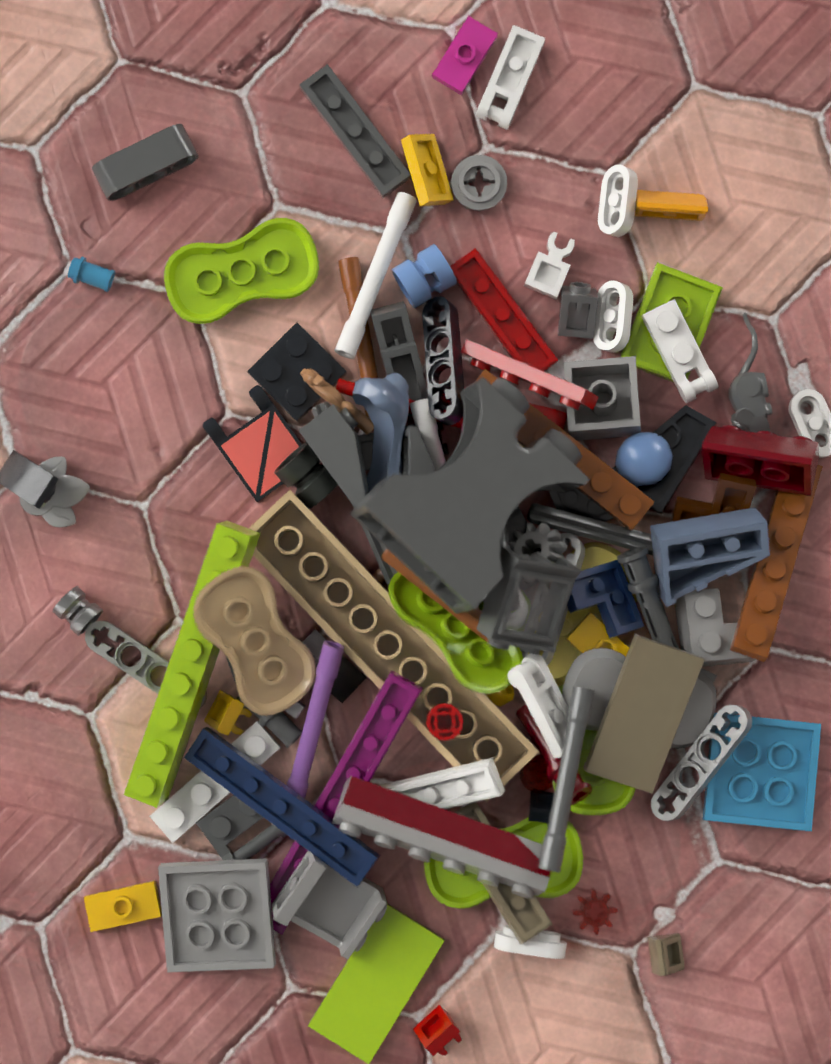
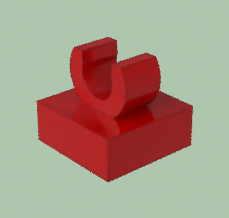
M440 1004L413 1028L425 1049L433 1056L437 1053L445 1056L448 1052L444 1046L453 1038L458 1043L462 1041L459 1034L460 1030Z

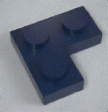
M618 560L581 571L575 579L567 603L569 613L597 605L609 639L644 627L634 597L628 590V581L622 565L618 563Z

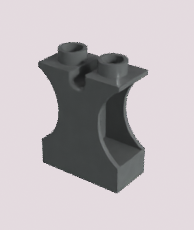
M482 377L460 393L463 406L461 436L453 454L440 469L424 475L394 473L379 481L350 513L455 613L474 610L504 577L500 562L502 533L512 511L525 497L536 491L564 493L583 486L590 480L576 467V464L582 459L580 450L561 432L549 429L543 437L526 444L524 447L519 444L517 433L527 422L523 415L530 408V405L525 396L514 385L501 378H497L491 385Z

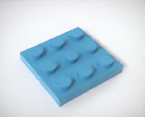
M729 714L727 718L730 720V725L727 729L719 731L717 728L715 732L723 735L730 742L731 738L725 736V734L732 727L740 728L741 724L738 721L740 715ZM752 717V727L748 734L705 787L702 819L812 831L821 724ZM710 739L708 758L713 760L720 755L721 746L717 740Z

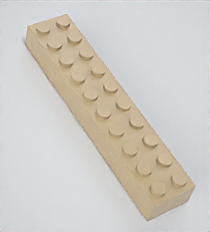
M291 490L283 495L248 528L260 533L253 556L335 642L345 647L344 652L379 689L383 686L391 670L423 688L407 718L453 767L493 758L504 786L539 752L485 694L473 692L458 682L439 647L427 635L407 624L397 615L388 592ZM442 703L451 704L456 707L463 718V727L459 735L447 741L438 740L433 737L428 731L426 724L429 711L434 706Z

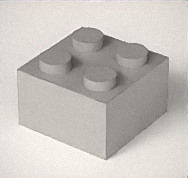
M635 356L564 362L565 381L587 389L599 396L593 410L582 405L579 411L567 407L568 432L570 436L578 441L629 437L641 432Z

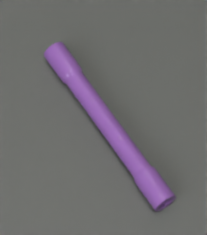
M334 641L323 642L316 669L313 692L292 773L287 781V786L304 799L334 680L338 675L345 648L342 644Z

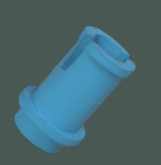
M74 257L68 270V277L72 278L75 284H78L80 281L108 292L112 286L115 271L86 262V257H81L80 259Z

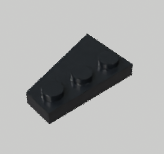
M687 405L653 432L657 433L658 436H662L669 443L673 454L671 470L656 484L636 487L654 501L650 509L661 515L701 452L703 441L710 428L717 426V422ZM614 466L612 469L618 473L616 466Z

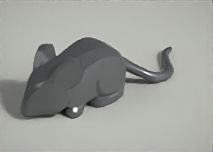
M743 313L744 322L751 333L752 349L728 390L729 401L736 412L731 416V423L733 426L749 432L770 431L767 415L773 414L771 404L766 403L765 399L769 396L765 374L748 372L758 351L757 334L748 319L747 313Z

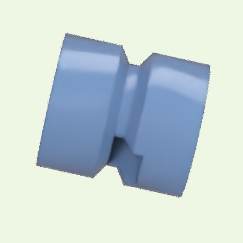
M435 244L417 253L416 261L413 262L407 259L391 269L400 289L414 309L429 301L433 291L442 293L457 284L451 267Z

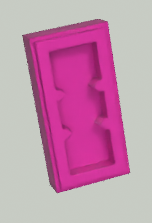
M468 16L434 70L432 78L462 95L496 41L498 33Z

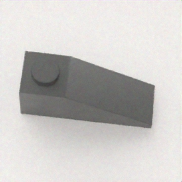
M333 404L299 429V432L353 506L356 507L369 493L360 436L354 429L359 424L346 407L340 410L338 406Z

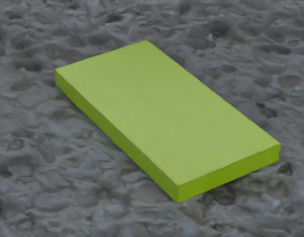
M387 903L385 914L379 922H373L367 931V938L359 951H353L309 1022L308 1027L365 1063L370 1064L445 939Z

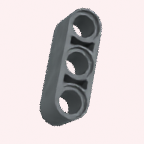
M176 124L98 161L93 165L92 171L106 199L114 201L192 164L198 159V154L184 125Z

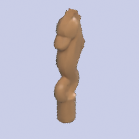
M304 368L300 372L303 380L320 397L338 406L340 410L346 407L359 425L357 427L366 435L374 429L371 419L361 410H358L351 402L346 401L339 391L326 382L324 377L319 375L317 371Z

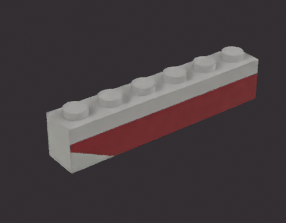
M351 776L345 783L332 823L340 825L339 830L347 835L360 837L362 833L375 838L374 843L378 846L392 850L396 846L409 850L408 855L424 862H429L430 858L444 863L443 868L457 874H464V871L477 874L478 881L491 886H498L499 883L512 887L511 892L524 898L532 899L533 895L537 896L544 893L551 874L550 870L538 868L543 844Z

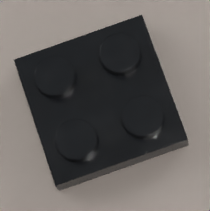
M296 322L247 373L298 423L322 399L303 380L300 372L304 368L313 369L334 387L338 379H342L347 374V371Z

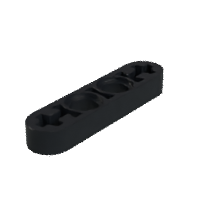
M437 296L426 303L422 313L428 403L430 414L442 424L449 426L456 424L463 417L460 393L464 390L459 315L454 304L445 297ZM448 337L447 347L443 351L437 352L438 343L443 338ZM451 368L449 379L439 384L440 374L445 369Z

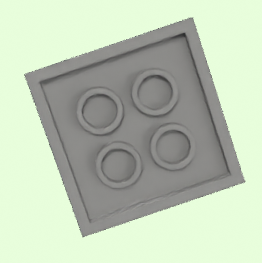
M268 858L161 863L159 865L158 872L167 972L269 969L275 967L276 955Z

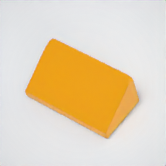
M637 190L634 214L637 217L702 221L708 213L706 197L702 194Z

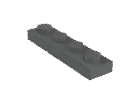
M328 64L299 84L302 92L382 198H385L411 179L409 171Z

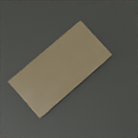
M635 634L583 769L588 773L653 793L705 659Z

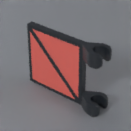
M260 385L250 389L249 395L262 413L228 437L214 418H209L203 423L205 431L256 502L284 484L274 472L292 452L302 445Z

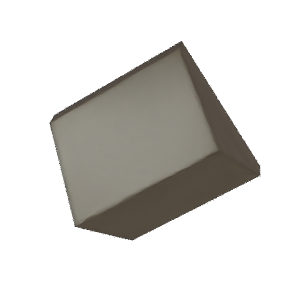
M680 933L647 937L652 973L659 976H667L685 968Z

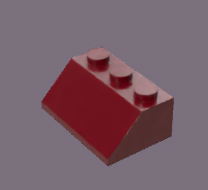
M732 425L712 426L702 444L705 479L718 481L720 473L754 479L756 480L757 488L811 496L819 461V442L812 441L804 436H795L793 438L777 436L770 431H758L757 433L743 431Z

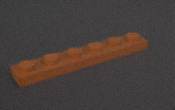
M484 369L476 381L484 377L492 385L497 378ZM529 403L530 408L523 415L527 422L517 433L518 442L524 447L526 444L543 437L549 429H555L568 437L582 454V459L576 464V467L590 479L585 485L577 487V489L632 531L653 505L654 501Z
M817 465L811 496L776 491L767 522L770 556L755 563L730 647L731 651L762 662L768 659L823 468L821 465Z

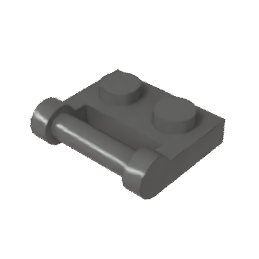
M234 795L196 822L222 860L250 859L278 837L284 838L287 836V834L272 824L233 853L227 844L263 818Z

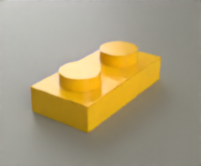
M410 134L401 139L419 205H445L453 201V195L435 134Z

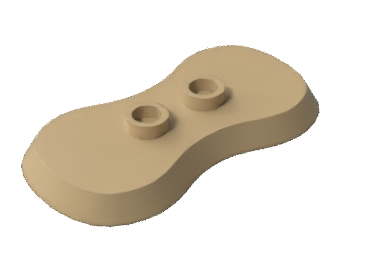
M242 566L220 574L201 590L194 604L196 626L200 633L209 642L223 651L229 659L234 670L237 692L242 703L258 715L269 716L283 712L299 702L314 684L316 677L315 659L307 646L290 634L281 622L278 615L275 592L269 579L261 571L253 567Z

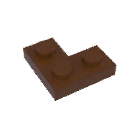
M720 473L712 503L677 496L670 522L749 509L756 490V480Z

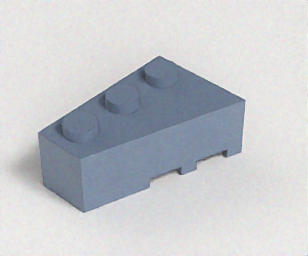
M756 508L650 525L654 569L659 579V585L656 587L666 607L677 603L676 599L695 589L698 592L708 587L707 583L725 574L730 576L770 556L767 521Z

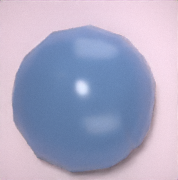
M639 432L631 435L621 444L617 450L615 465L618 473L635 487L652 485L662 480L671 470L673 454L669 443L662 436L652 432Z

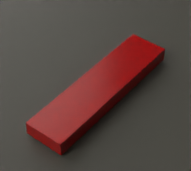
M476 248L450 266L456 277L457 285L511 358L544 372L558 362L557 357Z

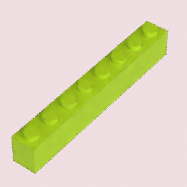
M230 521L216 524L124 792L125 796L158 808L169 799L220 649L209 642L196 626L194 619L196 598L201 590L220 574L236 567H249L260 536L259 532Z

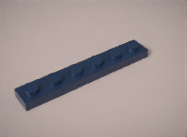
M209 727L202 729L184 756L186 760L356 887L361 885L381 856L357 837L341 832L339 830L340 825L332 823L333 819Z

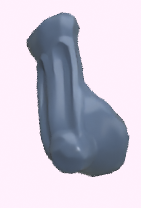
M391 373L384 379L361 378L355 382L352 394L353 400L356 404L364 406L374 425L372 463L367 475L369 492L379 481L394 473L402 474L401 449L409 412V386L399 373Z

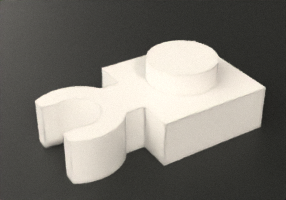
M552 232L548 238L547 249L549 254L546 255L538 251L524 284L525 287L553 299H557L571 266L562 262V259L571 254L575 241L570 239L566 248L558 249L554 244L557 237L556 232Z

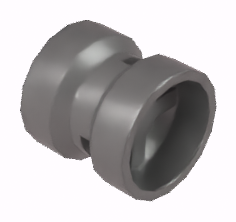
M76 586L56 604L52 612L60 619H66L70 623V629L80 636L100 617L103 610L96 603H90L86 600L85 593Z

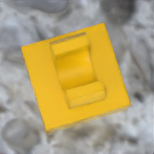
M220 690L204 722L229 736L230 732L241 735L243 730L236 726L235 722L239 715H245L250 718L252 713L244 707L241 701Z

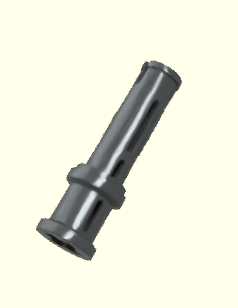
M647 546L637 547L618 555V563H623L630 582L627 585L628 590L636 595L652 640L679 649L656 587L659 585L658 576L652 573L646 556L649 553Z

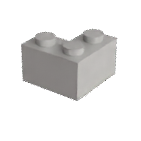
M719 588L704 589L698 592L693 590L676 599L675 611L681 650L705 659L702 667L746 663L757 660L730 650L738 622L724 623Z

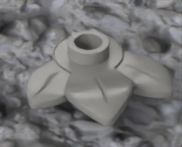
M65 457L50 458L39 466L59 479L55 484L56 490L54 495L48 502L43 503L40 509L19 497L20 504L27 513L34 516H42L54 527H68L76 524V517L71 507L79 503L86 496L90 486L77 477L66 475L67 461Z

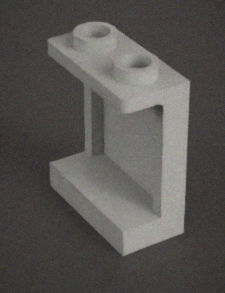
M309 851L272 903L274 920L286 927L290 921L338 947L341 956L349 959L353 951H359L367 938V931L373 922L377 923L381 920L387 909V900L383 887L367 878L363 880L361 885L356 887Z

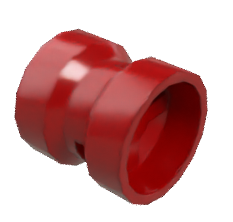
M442 703L434 706L429 711L426 724L428 731L433 737L438 740L447 741L459 735L463 727V718L456 707L451 704Z

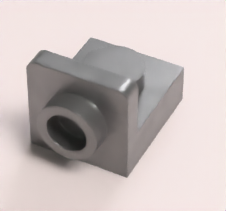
M571 282L570 286L561 287L558 336L593 339L598 295L597 290L591 288L590 284Z

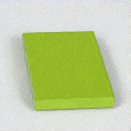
M657 262L631 327L629 341L620 357L635 356L637 369L674 383L642 319V315L675 299L700 348L723 287ZM691 371L685 373L687 380Z

